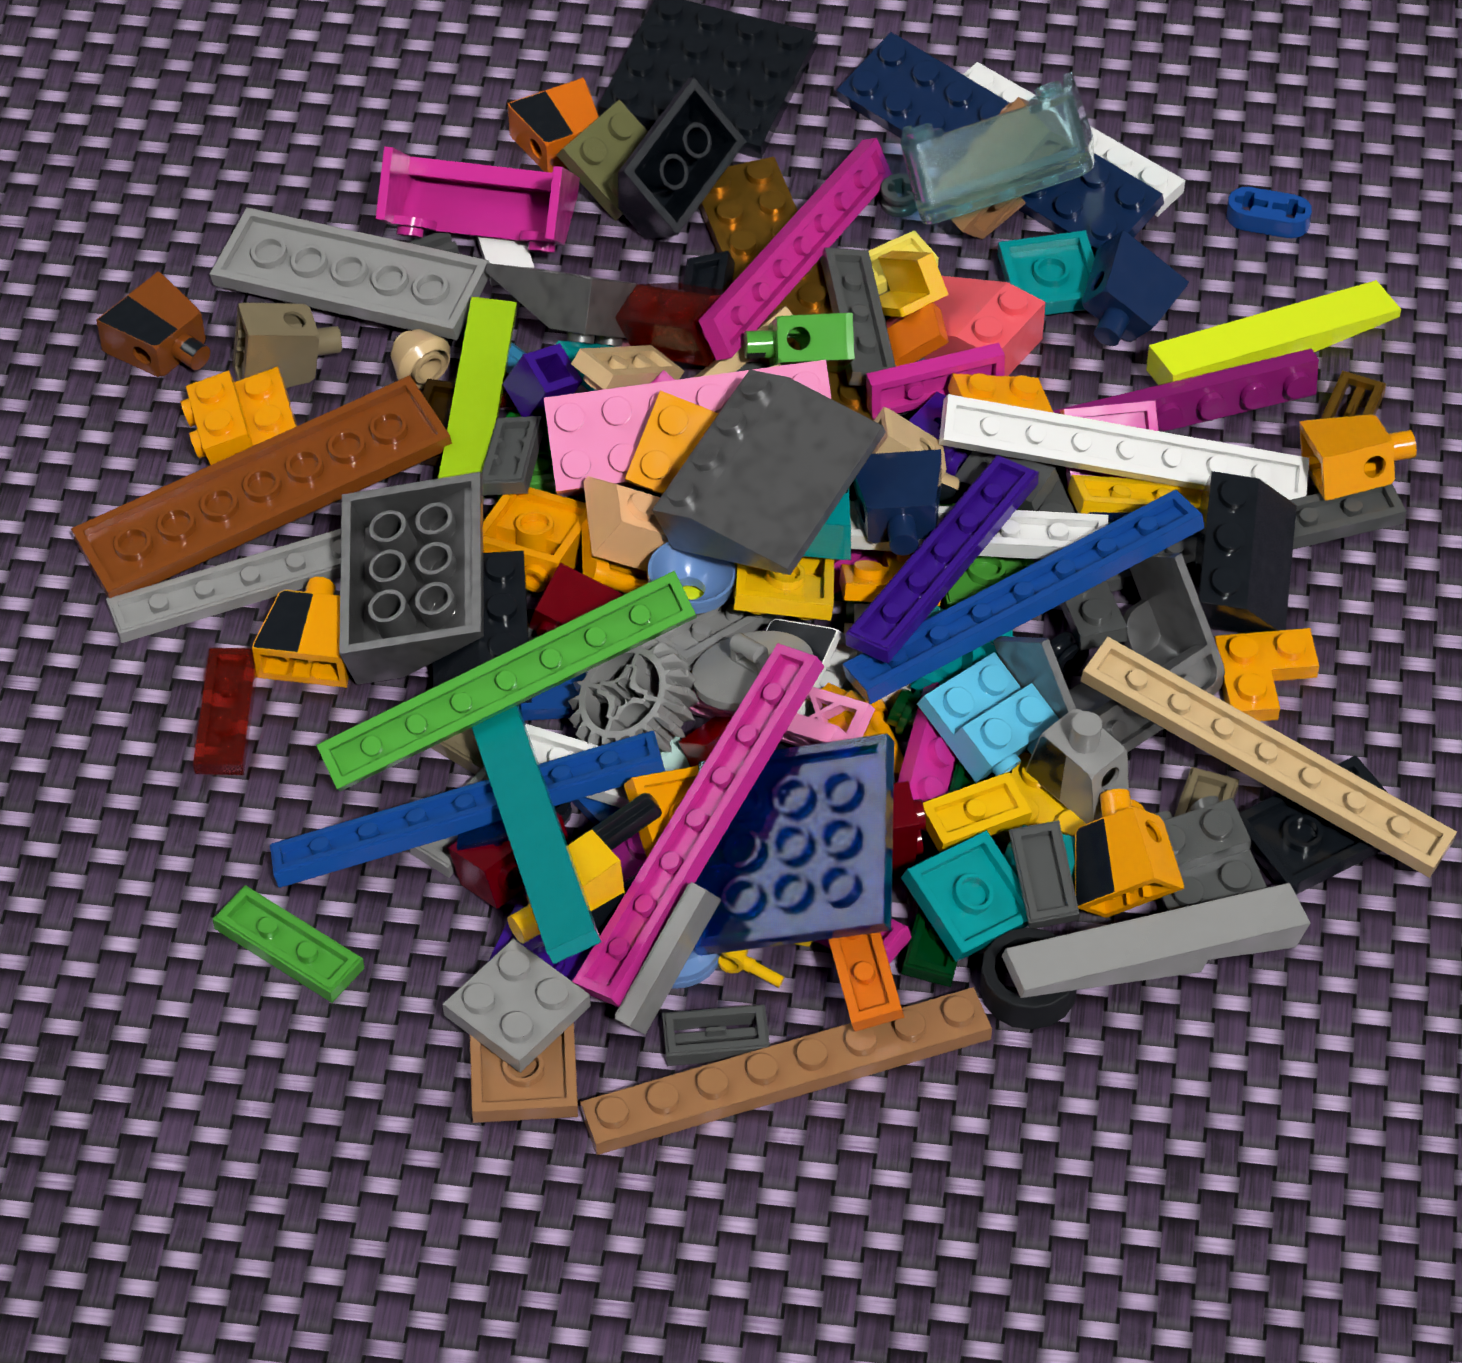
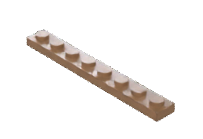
M972 987L903 1007L902 1010L905 1018L856 1032H854L852 1023H848L580 1101L581 1114L596 1155H600L991 1040L992 1027L976 991Z

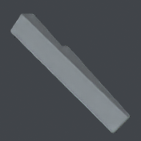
M1286 883L1006 948L1002 958L1020 998L1198 973L1202 972L1208 960L1296 948L1309 927L1310 921L1291 884Z

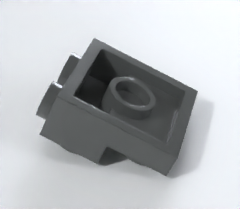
M1217 796L1201 798L1190 807L1191 812L1172 817L1168 811L1155 813L1164 821L1184 884V889L1159 898L1164 912L1267 888L1250 850L1251 839L1232 798L1221 802Z

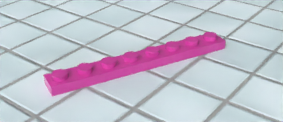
M877 138L862 140L698 320L702 327L703 335L708 341L716 360L730 359L744 345V332L755 331L822 257L824 249L830 248L881 190V184L884 179L892 175Z
M779 643L776 644L601 933V943L592 948L572 981L588 994L620 1007L686 887L691 882H696L825 666L817 656Z

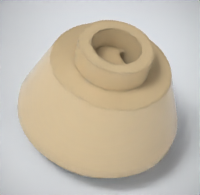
M422 329L405 331L395 339L391 351V360L398 380L410 375L420 389L425 387L427 379L438 380L441 378L450 363L449 343L444 338Z

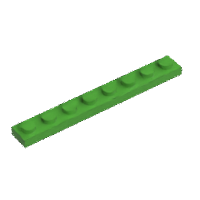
M674 570L316 746L337 790L341 792L697 618V615Z

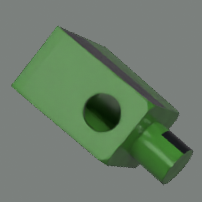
M853 313L777 316L769 324L768 330L744 332L745 358H769L770 367L779 364L783 366L826 360L828 372H841L855 359ZM787 337L795 339L799 344L800 350L790 347Z

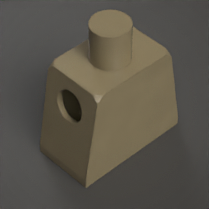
M238 303L232 362L237 381L278 366L286 388L309 383L315 379L318 356L338 354L342 351L339 327L317 328L311 309L306 304Z

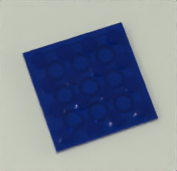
M887 733L774 750L695 882L696 885L717 896L721 901L693 951L703 956L891 931L894 740ZM699 761L698 773L706 761Z

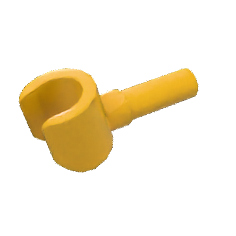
M727 933L724 936L720 949L721 955L718 960L721 970L732 974L744 970L780 988L785 977L747 956L750 943L744 936L736 933Z

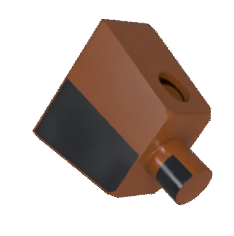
M159 271L96 319L102 351L156 377L167 375L180 363H184L193 370H199L209 360L211 351L204 344L206 337L200 310Z

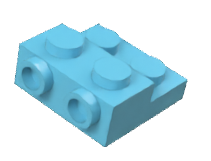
M995 652L927 693L917 703L976 783L991 773L998 776L1013 770L1021 763V759L1018 756L1027 750L1032 755L1040 735L1059 720L1033 683L1022 689Z

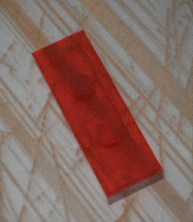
M209 648L193 761L195 774L244 775L257 681L253 651L250 648Z

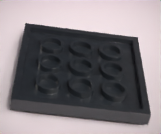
M654 0L598 104V116L600 117L620 100L643 127L649 131L688 78L694 77L746 140V143L738 153L761 159L818 45V32L686 0Z

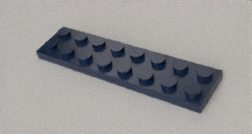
M892 32L881 41L836 90L840 102L950 169L957 167L968 154L971 144L988 132L998 120L1001 110L1010 104V102ZM1089 151L1081 158L1074 153L1054 170L1058 174L1054 181L1047 185L1041 180L1024 194L1022 198L1026 204L1019 211L1057 234L1086 230L1093 255L1096 256L1100 245L1123 230L1132 237H1135L1164 205L1163 193L1094 152Z

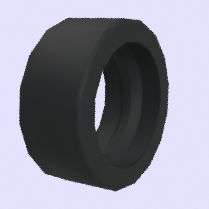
M1029 927L1015 929L994 939L983 956L980 992L984 1005L995 1018L1012 1027L1032 1030L1051 1026L1068 1014L1075 1004L1077 990L1020 998V995L1006 989L999 980L1000 970L1006 967L1002 958L1006 948L1057 937V935L1043 929Z

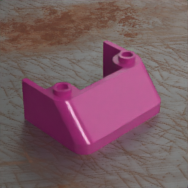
M384 146L376 219L389 225L397 226L396 234L402 236L423 238L424 230L529 242L528 250L555 253V245H565L578 197L580 177L559 166H554L553 173L411 157L393 147Z

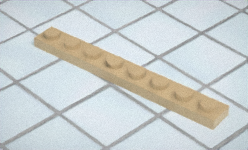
M1110 637L1105 639L1082 672V683L1429 878L1455 839L1457 831Z

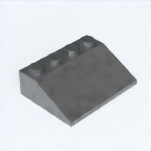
M749 369L652 511L673 549L791 575L886 431L883 425L789 377Z
M481 472L342 494L339 654L356 685L403 678L484 637L483 476Z

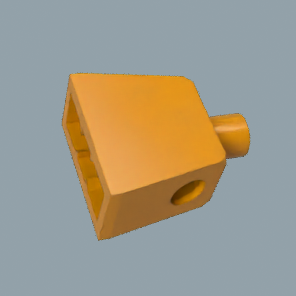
M1375 415L1299 421L1301 456L1310 458L1308 474L1325 501L1392 484L1395 480L1394 461L1415 458L1417 454L1416 441L1412 430L1388 434Z

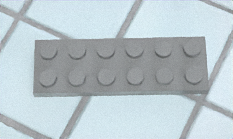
M248 207L245 209L210 272L214 286L294 304H306L312 308L404 329H422L434 335L453 340L458 339L467 322L471 296L480 297L490 275L486 273V264L489 263V260Z

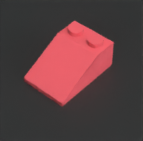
M942 276L948 295L934 303L941 309L949 343L923 358L930 359L999 342L1005 354V376H1009L1043 339L1046 302L1008 282ZM891 316L885 322L886 327L888 328L907 316Z

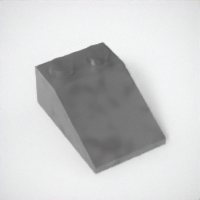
M494 263L486 264L487 274L548 328L568 331L567 340L594 344L595 339V343L622 346L623 338L642 339L649 285L545 269Z

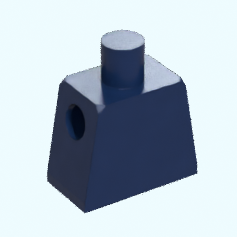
M1125 230L1121 231L1099 246L1082 299L1084 309L1100 320L1094 331V336L1099 342L1107 346L1118 345L1121 338L1129 342L1134 341L1156 326L1187 287L1189 281Z
M941 449L870 455L850 485L851 496L868 541L872 543L889 542L890 550L893 553L909 555L917 550L919 546L918 540L926 539L935 529L938 523L941 497Z

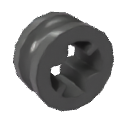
M898 173L890 175L882 182L881 207L887 214L894 217H906L918 210L920 205V184L917 179L908 174Z

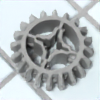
M654 638L585 672L587 675L584 680L573 682L579 695L568 701L575 711L569 718L573 723V727L577 729L575 735L579 740L585 741L587 744L591 743L602 746L645 732L654 731L659 749L672 753L670 741L675 736L686 738L681 727L684 722L695 720L688 708L700 702L696 693L692 691L694 689L693 682H695V676L690 673L692 668L689 666V662L678 654V651L670 644H665Z

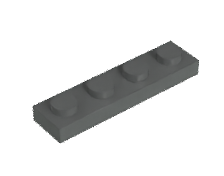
M825 248L821 263L832 312L853 313L855 359L845 368L848 384L866 386V373L896 367L869 251Z

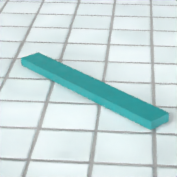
M517 705L472 727L546 952L554 964L601 943V939L520 708Z

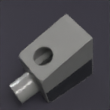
M1072 709L1040 735L1026 767L1027 773L1086 824L1103 818L1099 797L1101 793L1111 789H1126L1129 791L1127 751L1120 742L1102 728L1101 718L1090 711Z

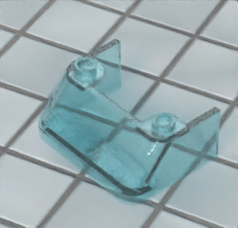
M1072 72L1063 74L1062 86L1060 81H1054L1036 88V96L1029 100L1028 106L944 133L942 128L933 129L930 123L914 128L912 125L903 127L901 148L916 207L923 224L928 225L946 221L1080 177L1094 168V137Z

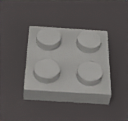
M512 939L443 1003L444 1016L521 1073L591 1006L590 994L521 943Z

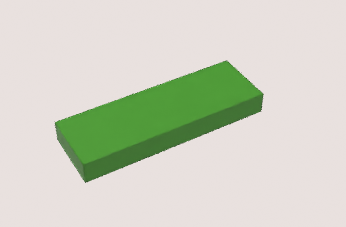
M246 885L213 918L215 930L331 1003L364 969L362 957Z

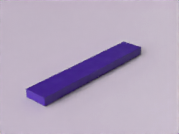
M997 455L846 632V645L888 664L1007 520L1010 519L1012 514L1038 485L1039 472Z

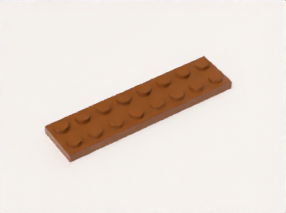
M409 375L71 528V531L87 563L106 596L110 599L159 583L342 499V494L360 491L443 453L444 447L452 444L451 437Z

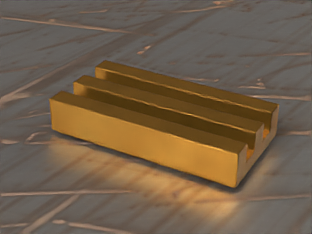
M1342 370L1321 419L1335 417L1349 384L1356 386V389L1343 417L1356 415L1366 390L1372 391V394L1362 415H1376L1385 394L1386 383Z

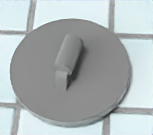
M779 631L737 633L707 649L695 662L692 674L695 676V682H693L695 693L703 702L712 707L726 711H736L777 643L813 655L812 649L804 640L789 633Z

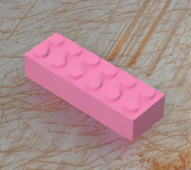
M826 360L753 369L755 371L789 377L831 399ZM749 370L545 397L544 404L557 495L567 497L585 494L583 481L587 476L628 488L640 487L625 481V477L660 390L720 413Z

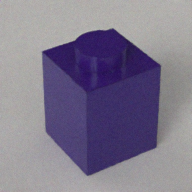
M560 343L523 354L504 381L503 386L522 417L546 416L545 397L574 394L583 382L575 367L571 365L572 362Z

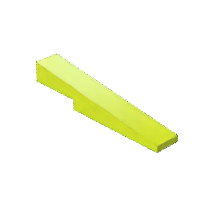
M1375 280L1151 344L1148 349L1146 370L1155 382L1161 385L1311 348L1316 352L1399 318L1401 308L1379 282Z

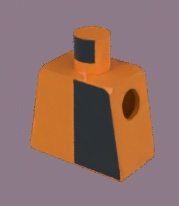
M584 78L507 103L511 138L544 172L553 173L554 166L568 169L558 158L557 154L599 117Z

